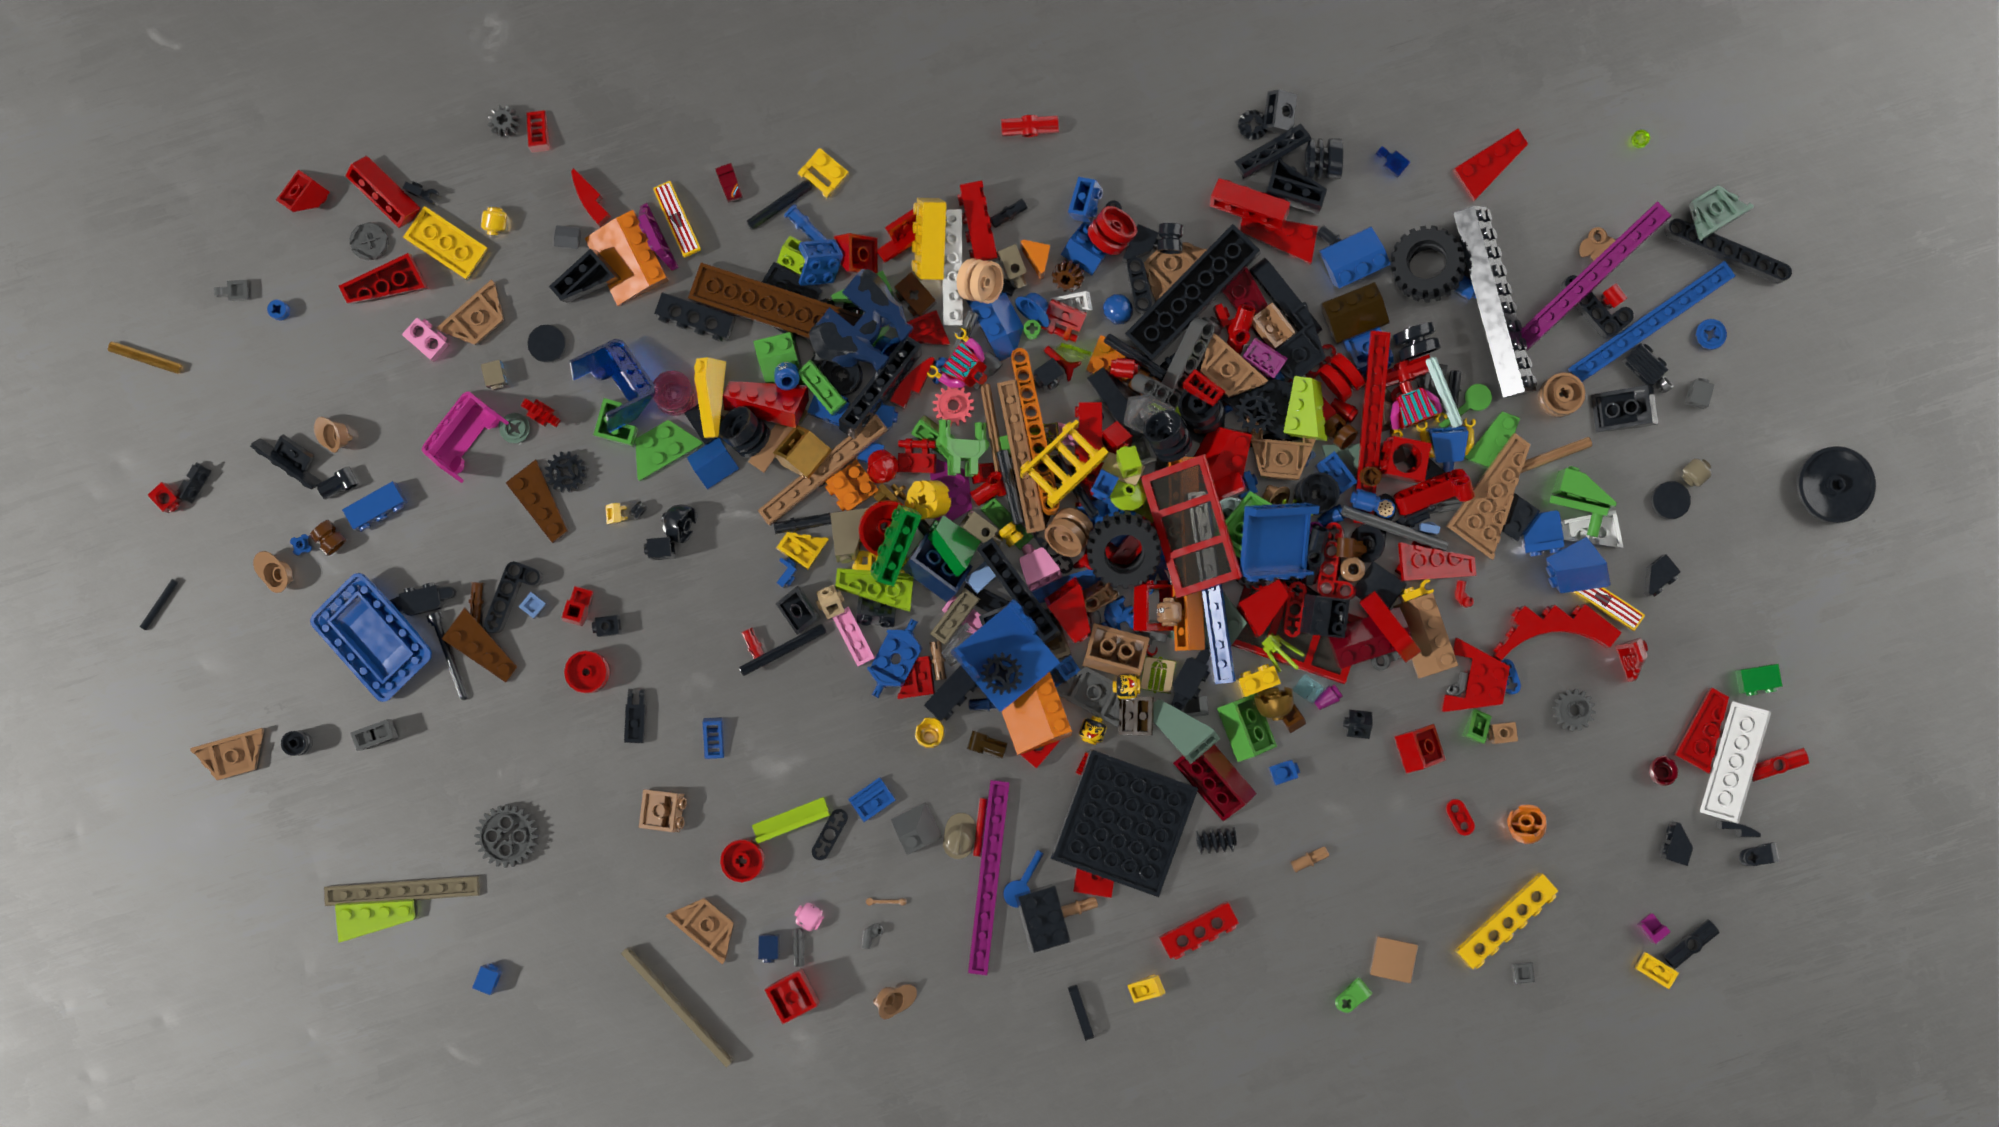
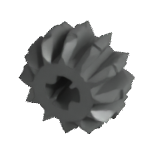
M498 105L497 112L495 109H492L491 111L494 115H488V119L491 120L488 123V126L492 128L491 132L493 134L498 132L499 137L505 134L507 138L510 137V131L516 134L514 127H520V124L517 122L520 120V117L515 115L517 111L515 109L510 110L508 105L504 107V110L501 105ZM505 118H506V119H507V122H503V125H502V124L500 123V121H501V120L504 121Z

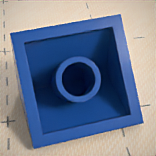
M719 437L687 457L693 470L707 490L739 470V467Z

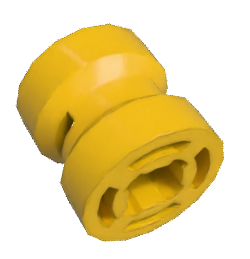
M1013 521L998 532L999 536L1006 540L1009 548L1024 537L1021 531H1017Z

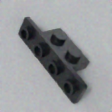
M283 434L279 437L275 447L261 438L251 443L250 447L257 454L270 460L273 465L284 470L290 477H294L304 487L312 490L317 487V484L322 482L307 471L314 455Z

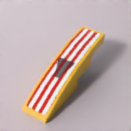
M671 181L654 187L655 195L683 257L686 258L701 251Z
M1605 588L1573 592L1597 610H1601L1632 631L1636 630L1645 617V614Z

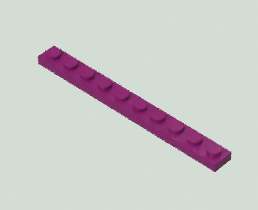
M1658 201L1522 328L1521 334L1522 338L1526 340L1527 351L1672 216Z
M990 780L968 969L970 974L987 975L1010 782Z

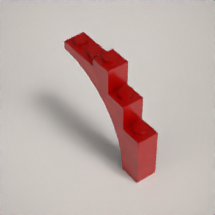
M1586 604L1577 605L1571 612L1572 617L1556 605L1547 606L1541 613L1542 618L1524 605L1520 608L1516 607L1511 613L1513 618L1510 622L1515 627H1510L1505 634L1507 638L1504 642L1500 641L1495 646L1493 657L1499 661L1503 660L1513 648L1523 641L1549 632L1578 634L1594 640L1605 648H1610L1622 632Z

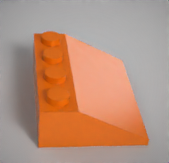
M634 210L613 219L584 238L589 249L597 250L621 278V280L607 285L617 306L669 282L655 251H652L648 246L647 241L649 239L646 233L644 234L639 227L640 221Z
M1050 672L1002 711L1017 755L1072 736L1070 724Z

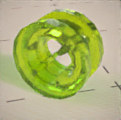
M1638 130L1631 137L1632 145L1636 148H1643L1650 141V135L1645 130ZM1640 134L1645 139L1642 143H1639V140L1636 139Z

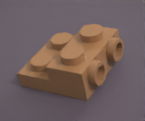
M643 789L639 828L680 832L685 823L682 811L687 806L684 794Z

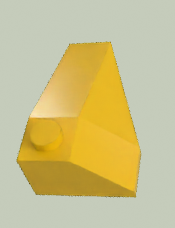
M709 357L696 359L694 379L704 438H716L719 436L726 361Z

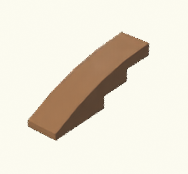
M804 410L798 423L799 426L807 417V410ZM776 423L770 431V437L765 447L759 453L752 456L748 462L765 473L776 458L773 452L793 427Z

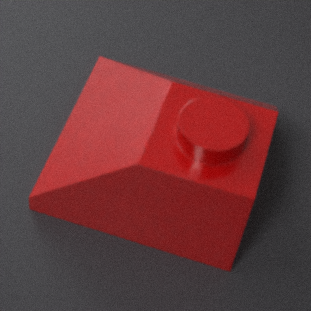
M298 170L276 200L290 211L297 212L318 208L327 200V195L330 192Z
M852 233L834 236L843 254L841 265L847 272L858 273L861 269H869L878 273L877 237Z

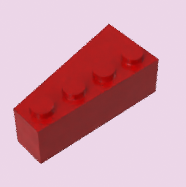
M406 253L339 285L342 295L348 304L428 289L410 253Z
M729 381L723 393L724 410L731 411L736 407L745 406L759 419L793 428L797 427L809 402L807 385H797L792 390H782L773 383Z

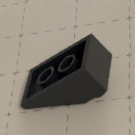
M1643 385L1591 394L1596 432L1658 425L1653 386Z

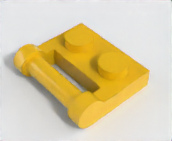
M821 148L815 152L798 172V175L802 178L805 177L822 191V195L826 198L834 192L849 174L845 168ZM812 167L831 182L828 187L809 172Z

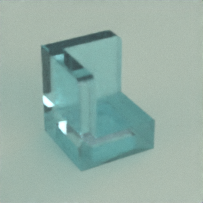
M1304 674L1293 688V691L1312 704L1324 687Z

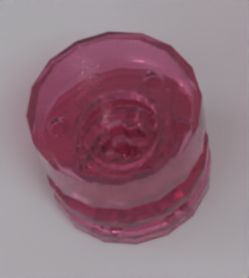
M675 370L665 371L659 374L653 382L652 396L658 408L664 414L680 416L692 407L695 400L694 390L689 379L683 373ZM672 392L677 394L675 399L672 398Z

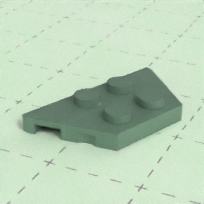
M1717 185L1692 200L1689 207L1698 237L1702 241L1752 210L1754 205L1751 203L1746 205L1738 200L1739 196Z

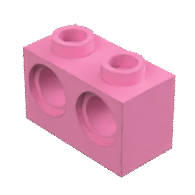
M416 318L402 335L430 360L435 362L449 346L445 342L447 338L439 331L435 333L431 329L433 325L426 319L421 321L419 318ZM423 328V329H424L423 335L420 336V337H417V336H416V331H417V329ZM437 340L438 346L435 349H431L430 343Z

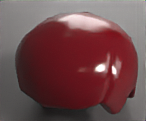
M1666 755L1657 757L1651 762L1648 772L1650 778L1656 784L1668 786L1678 778V768L1675 761Z

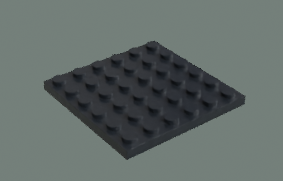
M1090 749L1051 859L1159 897L1199 788Z

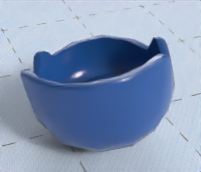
M1122 294L1111 295L1103 304L1104 314L1113 324H1125L1133 315V306L1130 300Z

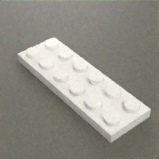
M1732 702L1700 813L1739 824L1770 719V711Z

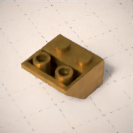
M797 425L780 443L773 454L783 467L809 479L832 450L811 431Z

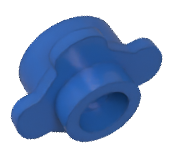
M302 534L301 537L291 538L290 544L293 545L294 555L299 556L301 553L312 550L308 535Z

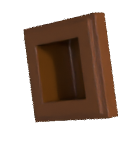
M1293 704L1292 710L1283 716L1284 718L1282 719L1290 733L1306 724L1303 715L1295 704Z

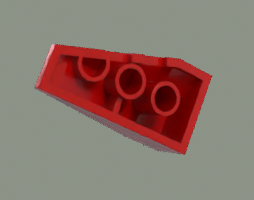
M1636 638L1615 646L1628 682L1637 680L1648 657V646L1645 640L1642 641V638Z

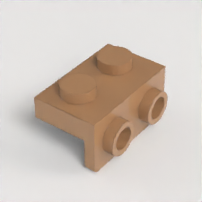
M1273 303L1256 314L1251 323L1266 344L1272 349H1276L1295 334L1292 325L1287 322Z

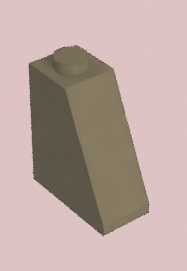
M868 508L830 513L837 562L846 564L857 559L862 545L858 532L859 523L862 515Z

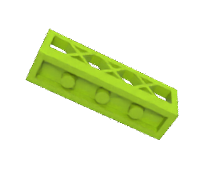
M819 798L753 824L752 828L756 836V843H761L831 815L825 798Z

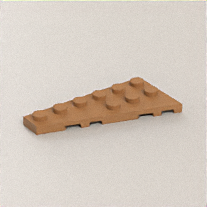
M1516 433L1512 434L1473 488L1474 498L1463 502L1446 526L1491 560H1494V553L1501 538L1503 525L1506 523L1514 498L1513 494L1518 485L1519 476L1531 445Z

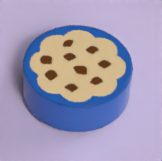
M1382 499L1375 512L1381 518H1389L1395 512V505L1389 499Z

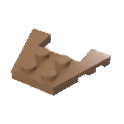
M1259 428V433L1252 429L1250 432L1252 434L1251 443L1260 477L1299 480L1316 440L1303 438L1302 442L1263 439L1262 428Z

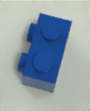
M1078 177L1068 213L1074 220L1092 223L1093 218L1096 217L1098 211L1097 204L1103 194L1102 187L1096 180Z

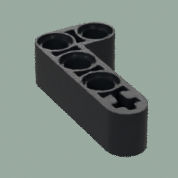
M1571 275L1562 282L1561 289H1565L1577 276ZM1592 291L1586 296L1588 299L1587 304H1583L1580 301L1575 306L1598 334L1605 339L1616 335L1634 318V312L1629 307H1622L1611 315ZM1593 310L1600 312V319L1593 316ZM1620 312L1627 315V321L1620 319ZM1606 324L1612 326V333L1606 332Z
M515 561L506 565L484 621V627L487 631L500 633L504 629L521 583L539 586L544 578L541 571ZM517 565L520 571L516 576H513L511 569ZM532 572H536L538 578L532 583L529 580V575ZM510 583L513 589L507 594L504 591V587ZM503 601L506 607L500 612L497 609V605ZM494 613L502 615V618L494 616ZM492 621H493V622L496 621V623L498 624V627H494V628H493V626L491 625V622H492Z

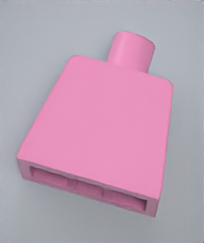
M1032 544L1022 547L1024 556L1020 557L1019 561L1026 585L1031 592L1062 577L1059 566L1043 547L1037 550L1034 549Z

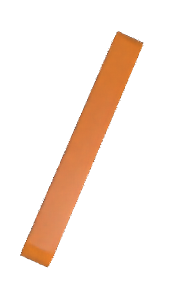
M1017 348L1011 354V365L1014 379H1016L1031 458L1033 460L1040 454L1036 453L1034 448L1041 446L1045 449L1048 445L1029 355L1025 349ZM1021 355L1025 360L1017 362L1015 357ZM1025 373L1029 378L1021 380L1018 376ZM1024 392H1031L1033 396L1031 398H1024L1022 394ZM1028 410H1034L1036 412V415L1030 417L1026 414V412ZM1032 428H1038L1040 430V433L1038 435H1033L1030 433V430ZM1041 461L1034 469L1053 488L1057 489L1053 471L1049 467L1045 472L1038 470L1039 465H1046ZM1037 483L1043 512L1047 515L1056 514L1059 510V503L1053 509L1047 508L1045 504L1049 498L1047 496L1048 493Z

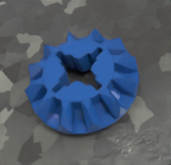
M1716 319L1703 321L1697 327L1695 334L1698 340L1697 343H1700L1703 348L1711 350L1719 348L1727 338L1725 326ZM1714 328L1713 334L1717 338L1712 337L1708 340V334L1705 331L1709 332Z

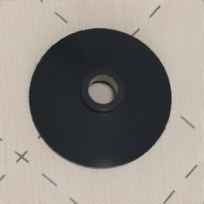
M1365 524L1356 528L1352 533V539L1363 541V544L1367 546L1366 553L1362 557H1358L1362 562L1370 563L1376 561L1382 555L1385 548V538L1380 529Z

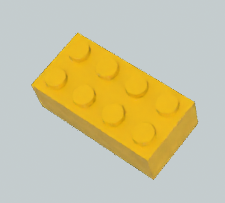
M917 198V203H914L913 212L916 214V222H913V233H916L915 241L912 242V252L915 253V260H912L911 264L912 272L920 279L944 280L946 202L940 198Z

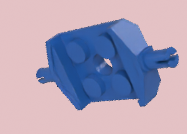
M911 619L904 630L886 631L888 634L871 667L868 666L867 668L877 681V685L871 695L879 698L883 688L903 687L923 648L913 636L914 633H912L918 623L917 621ZM895 654H900L901 661L898 664H893L892 657Z

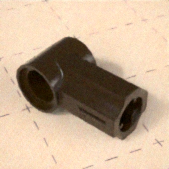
M972 730L967 749L1003 759L1008 743Z

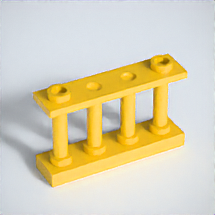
M1077 420L1073 423L1068 422L1062 428L1063 432L1031 462L1029 460L1026 461L1020 468V477L1022 479L1029 474L1048 493L1047 504L1052 509L1108 457L1109 452L1104 447L1100 450H1095L1075 430L1079 424ZM1069 435L1090 455L1091 459L1086 463H1081L1062 443ZM1057 448L1073 464L1077 472L1073 476L1067 475L1048 454ZM1041 461L1062 480L1061 483L1063 485L1058 490L1053 488L1034 469Z

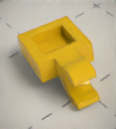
M1430 579L1422 581L1418 589L1414 590L1412 586L1403 590L1404 594L1399 596L1401 603L1434 592V589L1426 590L1424 587L1426 583L1430 582Z

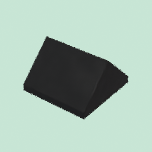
M796 586L776 603L796 635L822 619L799 586Z

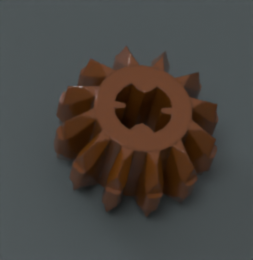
M1063 260L1061 264L1058 263L1055 266V270L1052 272L1054 277L1052 283H1058L1057 289L1062 287L1064 292L1069 290L1072 293L1075 289L1081 287L1085 278L1082 275L1084 270L1079 269V264L1074 265L1073 260H1070L1069 263Z

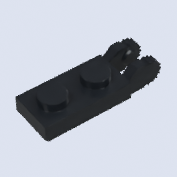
M628 689L625 707L624 743H644L645 689H641L639 692V705L633 704L634 692L633 689Z

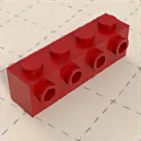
M368 156L351 163L345 176L398 228L415 219L420 207Z
M1221 178L1218 179L1210 198V207L1280 231L1289 215L1291 202L1283 198H1276L1265 192H1259L1248 186H1241Z

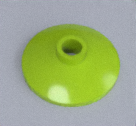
M1139 479L1136 486L1118 480L1109 497L1113 505L1123 511H1134L1140 508L1146 500L1142 480ZM1126 488H1131L1132 493H1128Z

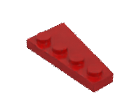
M1245 218L1241 219L1240 231L1245 236L1270 245L1274 249H1279L1311 265L1318 226L1285 221L1280 231Z
M1714 688L1709 689L1674 753L1675 756L1707 774H1710V766L1715 755L1717 739H1719L1720 727L1724 720L1729 696Z

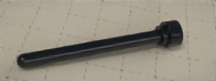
M438 611L426 616L427 621L431 623V626H434L461 700H466L467 694L449 644L442 639L445 634L441 625L443 623L442 613Z

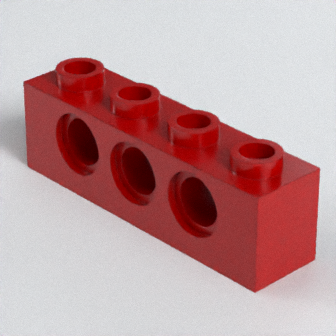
M1226 901L1159 936V939L1169 958L1174 957L1176 960L1184 956V952L1191 948L1194 951L1202 946V942L1206 940L1211 942L1219 938V933L1233 931L1237 928L1236 925L1239 922L1229 902ZM1216 917L1222 920V924L1218 928L1212 926V920ZM1199 926L1205 929V933L1201 937H1197L1194 934L1195 929ZM1181 935L1188 938L1184 946H1180L1177 943V939Z

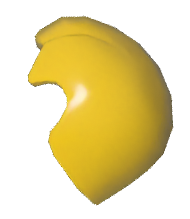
M926 717L917 725L915 738L919 745L925 748H935L943 741L944 727L941 721L934 717Z

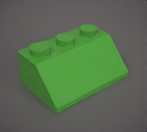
M1251 491L1226 519L1236 556L1241 558L1245 506L1272 505ZM1219 529L1215 533V536L1221 535Z
M1257 693L1217 708L1237 762L1255 757L1277 747L1266 717L1261 715L1257 709L1254 698L1255 695L1257 696Z

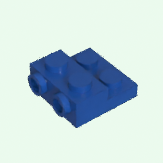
M1379 327V328L1374 329V330H1372V331H1381V329H1380V327ZM1370 331L1343 342L1351 357V363L1364 377H1366ZM1390 347L1387 369L1392 365L1391 363H1394V355Z

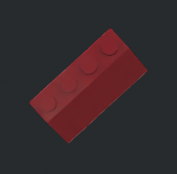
M1400 607L1390 609L1412 638ZM1370 616L1347 623L1345 638L1328 637L1337 667L1340 669L1396 651Z
M1215 744L1192 764L1183 755L1173 762L1190 784L1199 788L1197 792L1222 821H1225L1244 807L1257 794Z

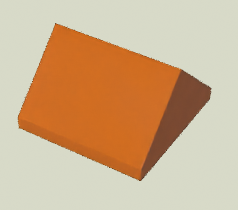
M1022 240L1020 242V249L1040 280H1042L1046 271L1050 245Z

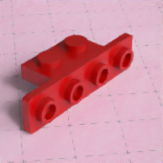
M913 209L885 227L891 241L876 250L885 263L912 246V242L915 241L916 233H913V222H916V214H914Z

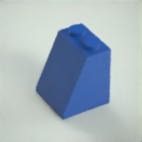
M1587 537L1546 558V571L1550 576L1548 581L1552 588L1556 587L1560 593L1603 588L1611 585L1607 562Z

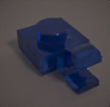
M1381 146L1375 153L1379 158L1386 161L1383 167L1397 178L1410 163L1397 150L1391 154L1385 147Z

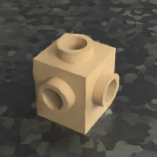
M834 585L816 592L818 600H816L819 611H824L827 619L845 612L842 602L845 601L841 591H836Z

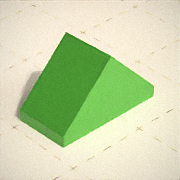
M1474 708L1462 736L1484 744L1492 716Z

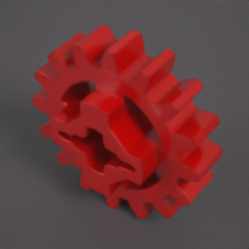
M525 398L521 404V407L528 410L526 414L528 417L545 427L549 423L557 428L561 419L553 415L554 409L537 399L533 403Z

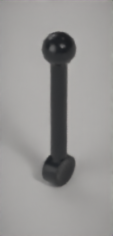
M1430 504L1428 508L1405 518L1400 517L1398 523L1404 525L1406 521L1428 511H1435L1436 506Z

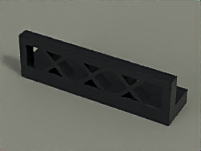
M1299 124L1236 160L1235 164L1244 179L1312 140L1303 125Z

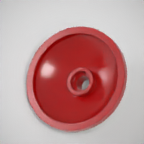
M892 500L877 502L870 506L861 517L858 529L860 541L870 553L878 556L879 546L885 540V531L891 525L894 509H897L898 504L903 505L899 502ZM885 522L886 526L881 528V524Z

